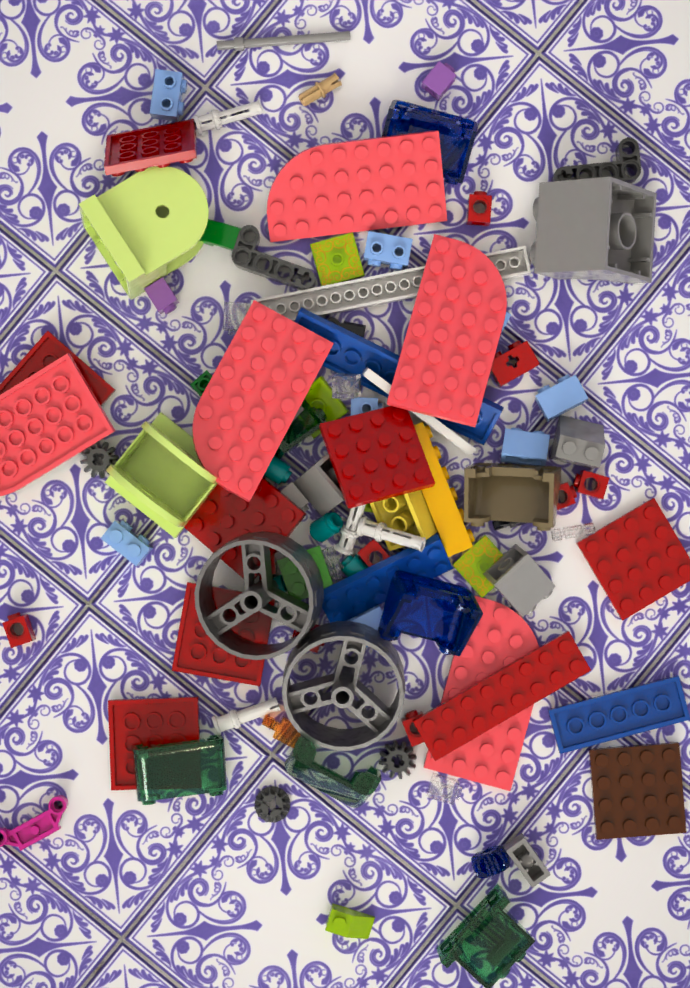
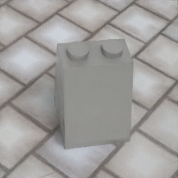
M560 415L549 459L591 469L600 468L605 448L603 425Z
M328 453L293 482L321 516L344 500Z
M517 544L483 573L488 581L522 617L532 613L536 605L542 599L548 598L556 587L532 557Z

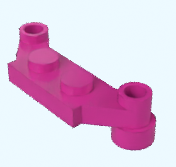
M63 795L54 796L49 801V809L12 830L4 827L0 828V833L3 835V839L0 838V847L4 844L18 847L21 851L61 829L59 823L68 806L67 798ZM57 801H61L63 806H58Z

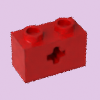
M518 340L508 346L510 350L502 354L499 351L495 354L490 373L499 388L540 365L527 341L521 343ZM508 357L511 359L516 358L515 368L512 365L507 366Z

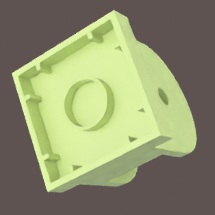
M158 166L146 168L145 171L134 174L98 197L94 194L79 203L83 227L130 300L144 293V289L191 261L204 244V242L199 240L203 236L208 223L209 209L207 198L198 182L189 174L177 168L168 166L163 168Z
M160 412L152 423L145 421L141 425L143 430L115 465L110 464L106 469L110 476L105 483L171 536L177 538L185 525L217 486V478L201 465L195 452L193 437Z

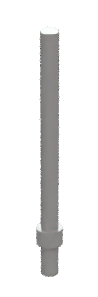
M350 31L253 39L236 37L234 40L217 41V50L235 49V51H244V48L350 40Z

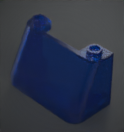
M393 100L388 110L382 137L438 130L443 178H445V182L457 185L458 183H463L479 124L464 117L401 100Z
M397 570L390 582L378 632L381 638L386 641L398 640L400 633L436 642L443 654L460 656L479 623L483 612L473 593L463 586Z

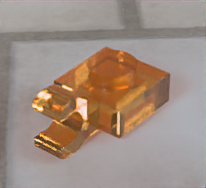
M265 715L262 721V725L275 731L273 738L293 748L300 733L289 719L283 716L279 722L273 717Z

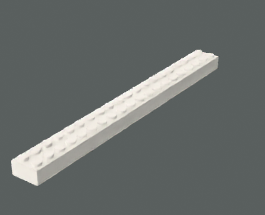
M526 246L485 254L498 269L502 280L531 274ZM425 266L255 299V301L295 321L301 307L321 317L416 298Z

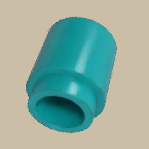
M274 456L264 476L278 485L281 482L286 483L292 474L289 471L291 466Z
M335 512L326 513L310 524V534L313 539L324 542L340 531L343 527V521Z
M357 554L353 557L348 555L341 562L343 566L341 571L347 577L369 567Z

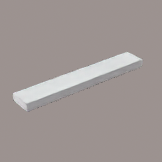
M366 367L362 373L363 376L389 395L392 385ZM411 411L468 455H472L475 452L476 448L433 416Z

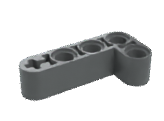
M630 137L624 138L616 148V161L560 167L555 171L551 182L562 181L558 179L561 174L564 178H569L567 180L581 179L579 176L580 172H587L590 178L603 177L602 170L607 169L611 171L613 178L631 184L641 173L638 142ZM622 146H630L632 154H625L622 151ZM624 168H632L635 175L633 177L627 176Z
M246 225L241 228L231 256L236 267L299 290L314 288L316 279L313 271L257 251L260 243V234L257 228L253 225ZM254 232L256 237L253 241L247 242L244 240L245 233ZM244 252L248 254L246 262H237L236 258L239 253ZM267 260L270 263L268 269H258L259 261ZM283 267L291 270L290 275L286 278L278 275L279 270ZM295 270L298 271L297 276L304 278L306 275H309L311 282H306L303 285L302 280L296 277L295 282H293Z

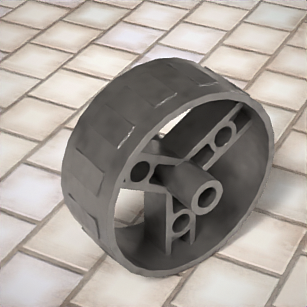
M265 531L241 535L216 550L203 565L197 578L194 592L196 612L206 634L226 652L251 660L271 659L288 652L298 645L314 627L321 613L324 599L322 577L313 557L293 539L278 533ZM241 545L245 591L216 609L212 593L214 571L219 560L228 549ZM270 548L288 557L299 569L308 590L309 605L278 588L277 582L272 579ZM253 557H257L260 560V566L253 562ZM260 573L262 579L255 584V574ZM272 599H275L281 605L279 608H277L268 603ZM286 607L292 608L294 615L288 614ZM229 609L236 613V617L230 615ZM260 611L300 633L293 639L285 642L267 645L246 640L234 633L230 628L253 613Z
M335 621L323 624L311 630L293 648L288 657L281 690L284 709L295 729L308 741L320 747L335 751H352L365 748L379 741L392 729L402 710L405 697L404 667L399 654L383 634L366 624L353 621ZM343 640L337 666L333 674L291 685L290 674L292 669L304 654L322 643ZM366 646L376 650L387 660L397 678L398 692L390 707H387L358 680ZM353 651L357 655L354 657H350L346 653ZM332 686V692L322 693L323 688ZM355 691L361 696L359 701L354 699ZM313 692L316 696L310 697L306 693ZM334 704L339 708H348L366 725L353 729H337L313 720L304 711ZM365 706H371V707H373L374 709H372V710H366V709H364L363 707H365Z

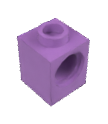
M439 61L422 81L421 88L439 101L456 80L454 68L447 63L442 64Z
M163 277L144 289L160 314H169L177 308L176 304L179 301Z

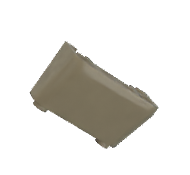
M474 463L464 468V522L471 523V526L475 527L484 526V523L490 520L533 523V526H536L537 530L540 531L551 530L556 524L561 467Z

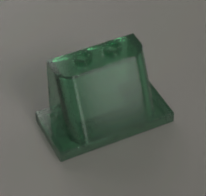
M499 884L487 894L436 948L440 961L446 968L456 960L485 988H491L500 978H505L510 972V967L515 962H520L525 957L526 950L535 942L534 937L506 910L505 907L510 903V900L505 890Z

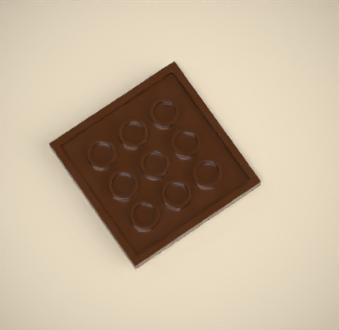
M678 742L589 749L595 835L597 840L686 833L680 747Z

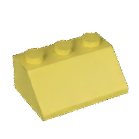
M421 490L369 503L377 523L384 522L387 524V527L425 537L426 540L437 532ZM385 541L389 551L405 547Z

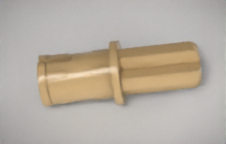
M333 73V75L323 81L315 82L313 87L299 94L298 97L301 104L307 106L320 97L325 98V94L342 86L341 81H338L339 77L337 74Z

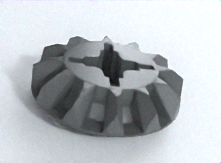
M273 786L261 790L255 799V810L258 817L265 822L274 823L284 819L290 810V799L287 793L281 788ZM274 796H276V805L280 808H274L271 813H268L269 806L264 802H271Z

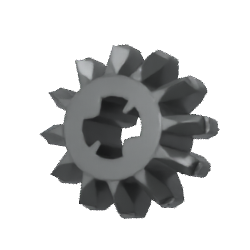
M99 441L95 444V449L93 446L88 448L89 453L82 451L81 454L87 456V459L81 460L80 463L88 464L84 468V472L92 470L91 477L95 478L99 472V477L101 479L105 478L106 469L110 464L115 465V463H112V460L119 459L118 455H111L115 452L116 448L111 447L108 449V442H104L101 447ZM97 455H104V458L102 459V465L99 463H95L98 460L96 457Z
M394 740V748H391L389 744H385L388 753L380 751V755L385 759L379 760V765H386L382 769L383 773L391 770L390 778H393L395 772H397L398 778L402 779L403 771L408 776L411 774L407 767L415 769L416 764L410 761L416 760L417 756L414 754L409 755L413 751V747L410 746L405 750V741L398 747L397 741ZM401 755L403 762H399V765L394 764L393 756Z

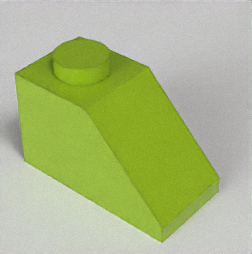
M332 903L325 931L346 938L368 939L375 916Z

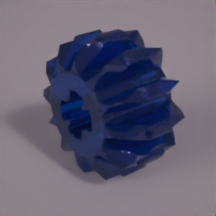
M500 845L488 847L471 858L473 870L478 878L493 877L510 866L509 856L504 847Z

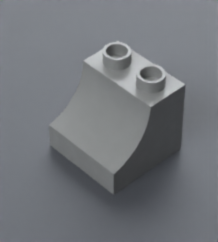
M611 176L539 183V197L533 203V215L537 222L536 241L530 249V259L534 266V273L558 280L584 279L626 284L652 283L657 193Z

